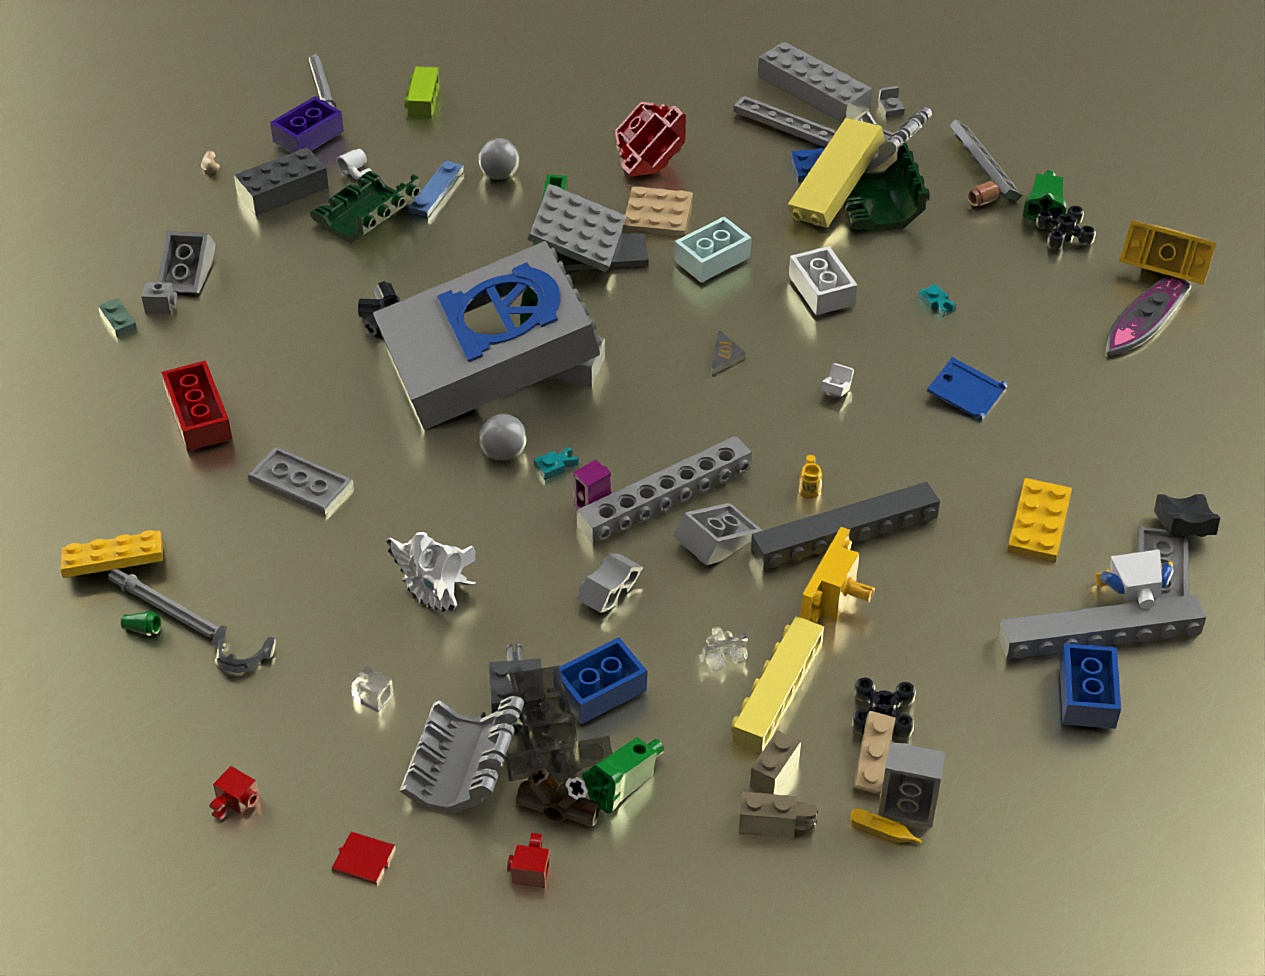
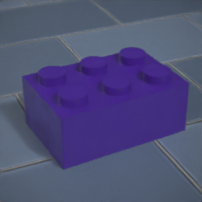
M316 96L270 122L273 142L290 153L306 147L312 151L344 132L342 112Z

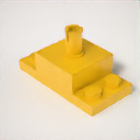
M1131 220L1119 262L1204 285L1217 242L1169 228Z
M840 527L803 592L800 618L817 623L820 616L824 615L837 620L850 595L865 600L868 603L871 601L875 588L856 582L859 553L850 550L852 541L849 540V529Z

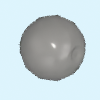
M496 138L490 140L482 146L479 152L480 169L492 180L502 181L509 179L517 172L519 167V152L506 139Z
M498 414L492 416L482 425L479 432L480 446L482 451L495 461L507 462L516 459L523 452L527 444L525 427L518 418L512 415Z

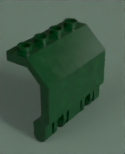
M902 143L898 148L897 160L885 171L864 173L844 202L845 211L849 214L848 219L854 230L869 229L872 232L905 228L926 210V203L930 199L929 189L925 188L924 177L920 176L918 163L914 162L913 152L909 150L907 143Z
M367 171L356 180L357 185L350 183L328 199L329 205L322 203L310 212V216L315 222L323 225L326 231L352 244L421 194L419 177L414 174L411 175V181L407 184L400 183V186H396V191L386 186L379 175Z

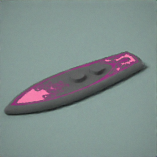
M1166 275L1125 308L1111 326L1107 336L1106 355L1110 357L1122 354L1150 339L1162 328L1191 289V284L1184 279Z

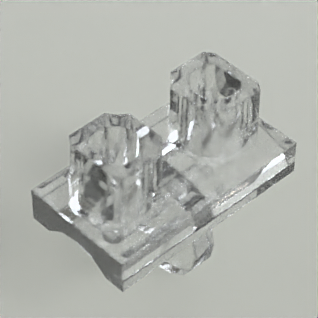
M719 626L712 628V636L706 638L708 645L702 648L703 653L699 654L701 662H707L712 672L725 667L726 662L723 655L729 653L734 664L743 662L748 657L745 646L748 638L745 633L732 637L730 630L723 632Z

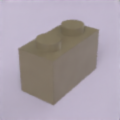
M777 730L751 767L750 787L761 793L777 794L799 762L801 741Z

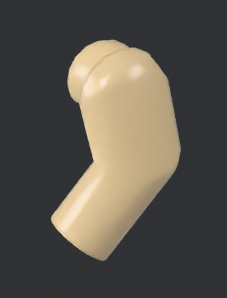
M213 151L206 152L202 159L201 167L215 174L220 165L215 163L216 154Z

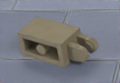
M742 792L739 833L794 838L795 829H814L817 824L816 816L818 810L814 804L797 802V796Z

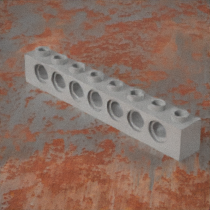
M735 435L578 509L577 527L592 544L605 540L609 536L626 530L638 522L647 520L649 517L665 511L682 501H686L701 492H705L711 487L724 483L736 475L745 473L751 469L752 452Z

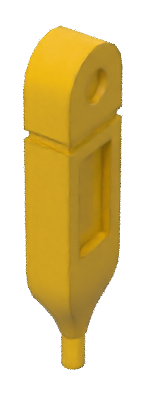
M860 808L853 809L850 813L849 822L854 828L862 831L865 830L867 833L894 843H922V840L914 837L903 824Z

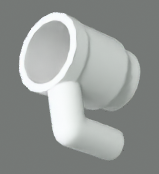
M361 149L352 150L336 159L339 170L344 175L350 174L355 180L367 171H371L370 168L361 172L357 170L367 162L366 155Z

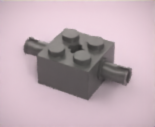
M512 643L506 647L507 661L489 662L492 713L497 712L501 700L510 696H517L523 699L524 705L519 719L514 724H511L515 729L513 735L518 736V727H521V736L528 732L527 720L545 719L541 659L523 660L522 646L515 643L516 652H513Z

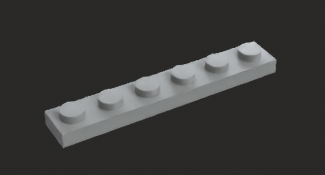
M746 96L737 101L733 107V112L824 147L828 145L836 133L833 129Z
M954 119L950 124L955 131L953 133L954 136L963 141L962 146L973 154L971 157L974 161L982 165L980 169L991 177L989 180L999 186L1000 194L1006 199L1012 198L1018 201L1023 196L968 126Z

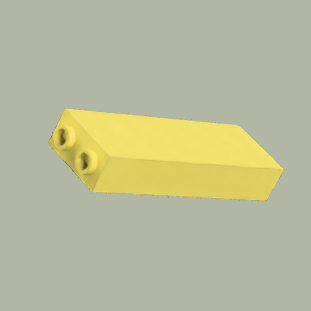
M850 118L844 119L789 201L788 207L793 219L812 223L816 226L829 227L878 152L879 146L884 143L882 126Z

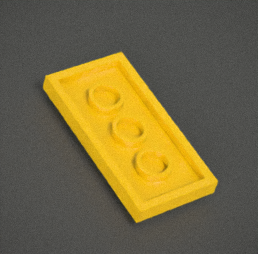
M1025 478L1007 551L1056 562L1072 488Z
M146 530L141 534L131 536L123 534L107 540L95 539L90 543L68 544L66 547H62L60 570L62 578L163 561L161 530Z

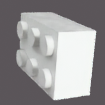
M830 246L790 256L789 277L815 315L855 305L857 284Z

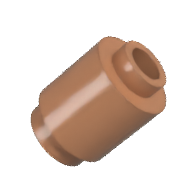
M988 181L973 187L968 192L969 202L973 206L981 207L998 200L1000 194L999 186L993 181Z

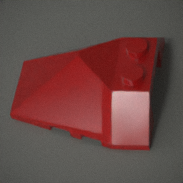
M641 101L615 130L617 145L621 150L619 156L623 160L621 163L622 168L630 176L659 173L661 169L667 166L669 160L681 150L685 143L686 115L677 106L672 105V107H668L665 104L658 106L655 103Z

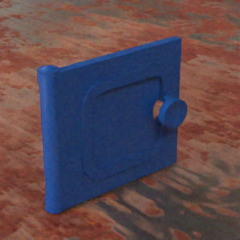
M952 357L928 387L927 392L981 421L1005 390L1007 383L1005 381L998 382Z

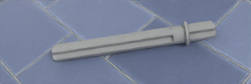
M313 54V57H309V62L320 99L336 108V102L332 99L321 59L316 54Z
M118 569L111 570V573L108 575L109 580L121 586L123 592H130L196 631L213 639L218 629L216 625L137 580V576L134 574L127 575Z

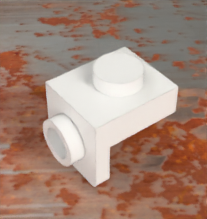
M836 363L832 364L829 377L822 381L820 390L826 391L827 395L832 397H842L850 390L854 369Z

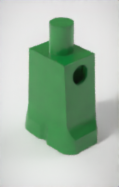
M1051 170L1044 172V174H1036L1032 192L1026 198L1023 217L1026 220L1036 222L1039 211L1049 210L1053 217L1058 219V216L1066 213L1067 209L1063 197V177L1056 176L1055 172Z
M636 737L604 760L592 766L589 770L583 772L582 777L586 783L590 800L600 802L601 810L605 813H612L622 800L653 776L655 760L664 752L663 744L658 739H654L646 744Z

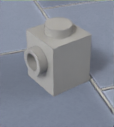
M145 283L141 296L145 313L171 314L173 305L177 304V293L173 292L172 283Z

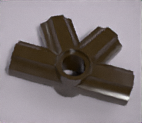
M546 767L538 768L534 773L530 774L527 781L521 782L516 797V804L542 811L548 819L556 822H562L566 818L594 826L598 821L601 810L600 802L585 798L588 793L585 781L579 777L568 778L559 785Z

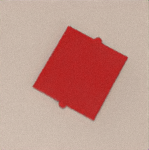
M351 831L343 847L338 849L339 855L332 866V871L377 885L382 873L389 867L388 862L396 847L394 844Z

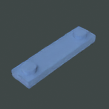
M444 161L422 189L421 194L411 203L409 213L428 218L464 171L463 165Z

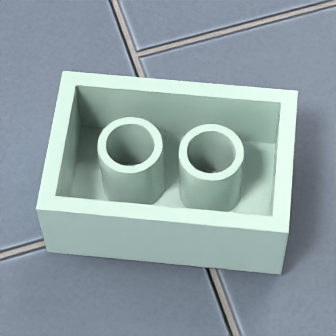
M722 217L675 241L674 261L701 283L750 258L751 237L726 217Z

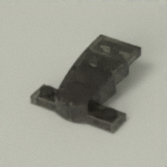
M560 666L506 675L510 695L520 697L524 701L517 723L526 748L525 751L506 754L505 761L509 782L528 779L530 774L534 773L538 768L546 767L554 779L560 783L571 778L583 768L594 766L613 753L609 736L577 741L574 715L571 716L568 692L563 689Z

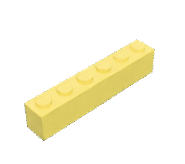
M795 616L791 625H786L781 643L777 642L775 644L771 661L767 660L765 662L762 677L755 680L750 698L746 697L743 701L740 716L736 715L732 721L730 730L733 731V743L762 753L822 644L824 626Z

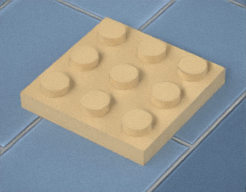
M632 186L625 213L626 218L623 224V231L684 237L692 205L693 192Z

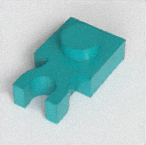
M936 284L918 291L917 298L930 310L936 308L941 317L946 316L947 309L951 313L956 311V304L948 300L949 295Z
M571 447L564 449L558 455L553 451L534 458V466L544 480L564 473L565 467L579 465V458L577 455L573 456Z

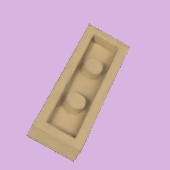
M869 711L867 714L853 788L878 795L882 792L895 717Z

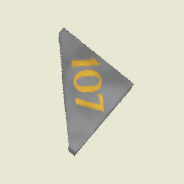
M719 331L717 334L711 366L712 375L746 359V353L722 331Z

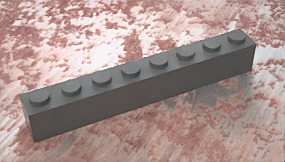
M928 482L920 483L753 533L751 552L762 570L776 568L786 563L799 561L803 558L826 552L840 527L850 530L849 540L855 543L901 528H907L924 521H930L938 517L940 500Z

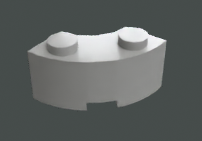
M608 554L601 562L598 570L592 575L586 576L581 582L577 599L600 613L605 612L618 603L617 598L623 591L628 593L643 567L621 554Z

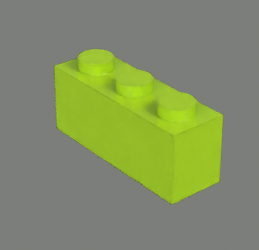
M415 66L414 74L410 75V85L407 87L408 97H405L404 107L408 109L409 117L432 118L440 84L438 67Z

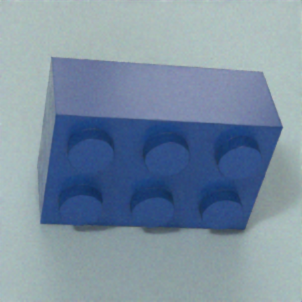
M618 637L554 669V691L580 724H583L647 691L648 671Z
M1064 643L1060 659L1063 724L1116 729L1121 713L1117 648Z

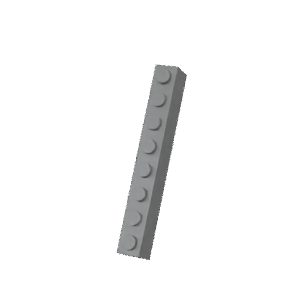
M1195 594L1154 600V606L1148 609H1143L1140 607L1139 602L1003 619L1000 622L998 639L1006 659H1021L1029 656L1062 652L1064 643L1119 646L1127 643L1202 634L1206 615Z

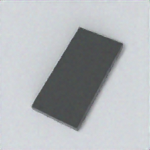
M644 233L620 234L609 268L648 266L649 259ZM562 254L565 271L597 269Z

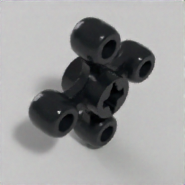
M1071 206L1067 213L1060 214L1058 219H1055L1049 210H1041L1037 214L1036 225L1038 228L1049 229L1052 227L1054 229L1047 238V245L1051 249L1058 250L1062 248L1064 242L1071 241L1073 236L1078 237V241L1082 245H1091L1096 236V231L1093 227L1083 226L1080 228L1077 226L1082 222L1084 211L1080 206Z
M862 677L858 679L854 686V695L859 701L868 702L870 708L868 710H857L853 714L851 720L852 729L858 734H864L867 714L869 711L895 717L893 728L895 736L901 739L910 737L914 730V721L911 716L900 714L897 708L900 705L909 706L914 702L916 696L914 685L909 682H901L896 686L894 693L886 690L877 692L875 684L870 678Z

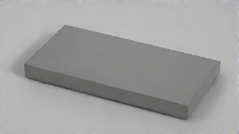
M277 446L248 474V481L323 515H326L353 486L352 479Z
M1139 526L1137 553L1159 549L1162 564L1169 563V561L1173 562V575L1168 586L1162 588L1161 596L1154 598V600L1188 596V535L1175 537L1169 535L1167 530Z

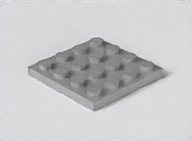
M548 184L527 240L536 244L546 241L549 248H554L556 252L607 273L626 216L618 211H613L598 203L582 198L579 195L565 191L560 187Z

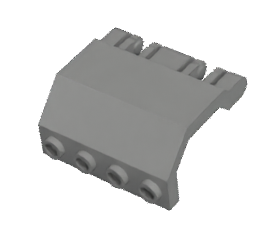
M928 107L918 110L894 133L882 129L885 141L879 146L878 152L864 173L886 162L902 143L907 142L922 127V124L932 116V111ZM869 112L858 119V121L877 125Z
M510 696L501 700L497 712L481 719L461 715L440 700L433 703L399 792L420 806L452 813H458L483 803L484 798L493 793L495 781H497L499 775L494 770L503 764L515 730L511 724H514L519 719L524 705L523 699L517 696Z

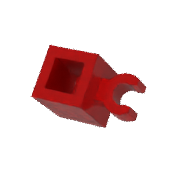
M230 766L213 783L216 798L209 805L214 810L211 815L218 820H222L228 813L229 808L242 815L249 807L256 803L259 797L256 780Z
M531 833L529 846L516 845L514 855H509L507 872H511L512 884L545 888L550 868V849L542 848V834Z

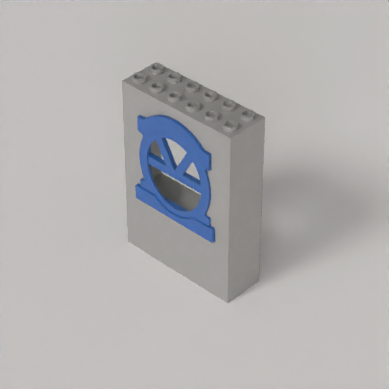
M546 241L373 313L424 430L601 355L598 347L602 345L597 332L594 333V330L597 329L592 316L587 317L589 312L585 303L579 302L581 301L580 295L576 288L572 289L574 286L570 276L564 275L566 271L562 262H557L558 256L555 249L549 248ZM528 287L533 289L538 296L537 306L510 307ZM493 302L507 332L493 335L474 332L465 324L464 313ZM509 314L533 315L516 328Z

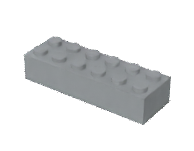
M782 42L761 55L758 59V77L840 122H843L845 118L854 119L871 107V87L797 49L789 43Z

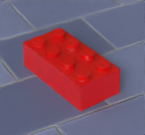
M206 360L161 372L165 392L187 451L233 439L229 418Z

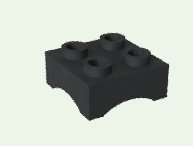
M1157 494L1154 512L1169 535L1175 537H1182L1184 535H1196L1199 537L1217 535L1220 517L1210 510L1204 494H1195L1182 499L1171 498L1166 494Z

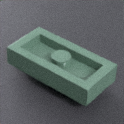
M119 298L98 306L100 314L116 337L137 329L136 322Z

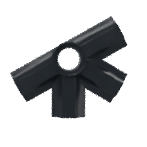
M385 281L378 283L376 288H374L377 299H359L358 315L359 317H368L362 324L372 336L380 333L373 313L400 302L392 284Z

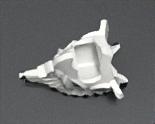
M425 532L416 533L412 539L404 544L393 538H389L386 541L390 546L388 553L395 558L394 562L401 567L400 571L404 573L402 581L407 584V590L412 592L413 598L419 600V604L427 605V609L433 608L434 611L440 609L442 612L447 609L453 611L457 605L454 596V583L463 585L476 584V582L466 580L467 578L460 574L464 567L476 559V551L473 546L461 550L458 547L442 545L429 538Z

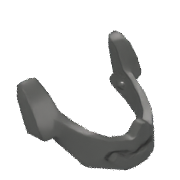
M223 625L217 629L211 642L213 646L217 647L215 663L219 669L234 673L253 671L264 658L269 659L273 657L276 639L268 637L262 648L249 658L237 659L233 653L225 656L223 651L226 648L224 641L227 626Z

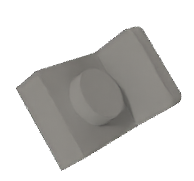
M898 86L880 88L878 106L886 118L901 116L905 113V108L898 98Z

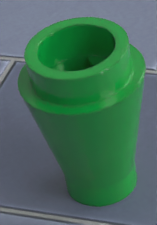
M153 611L124 614L121 618L122 629L152 636L160 631L161 617Z

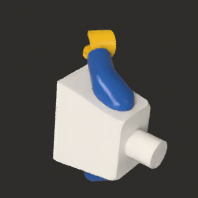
M1159 549L1111 556V572L1109 569H1106L1103 573L1095 572L1096 583L1100 587L1109 586L1118 594H1122L1125 601H1139L1141 608L1148 609L1154 606V598L1161 596L1162 588L1168 586L1173 575V562L1169 561V563L1162 564Z

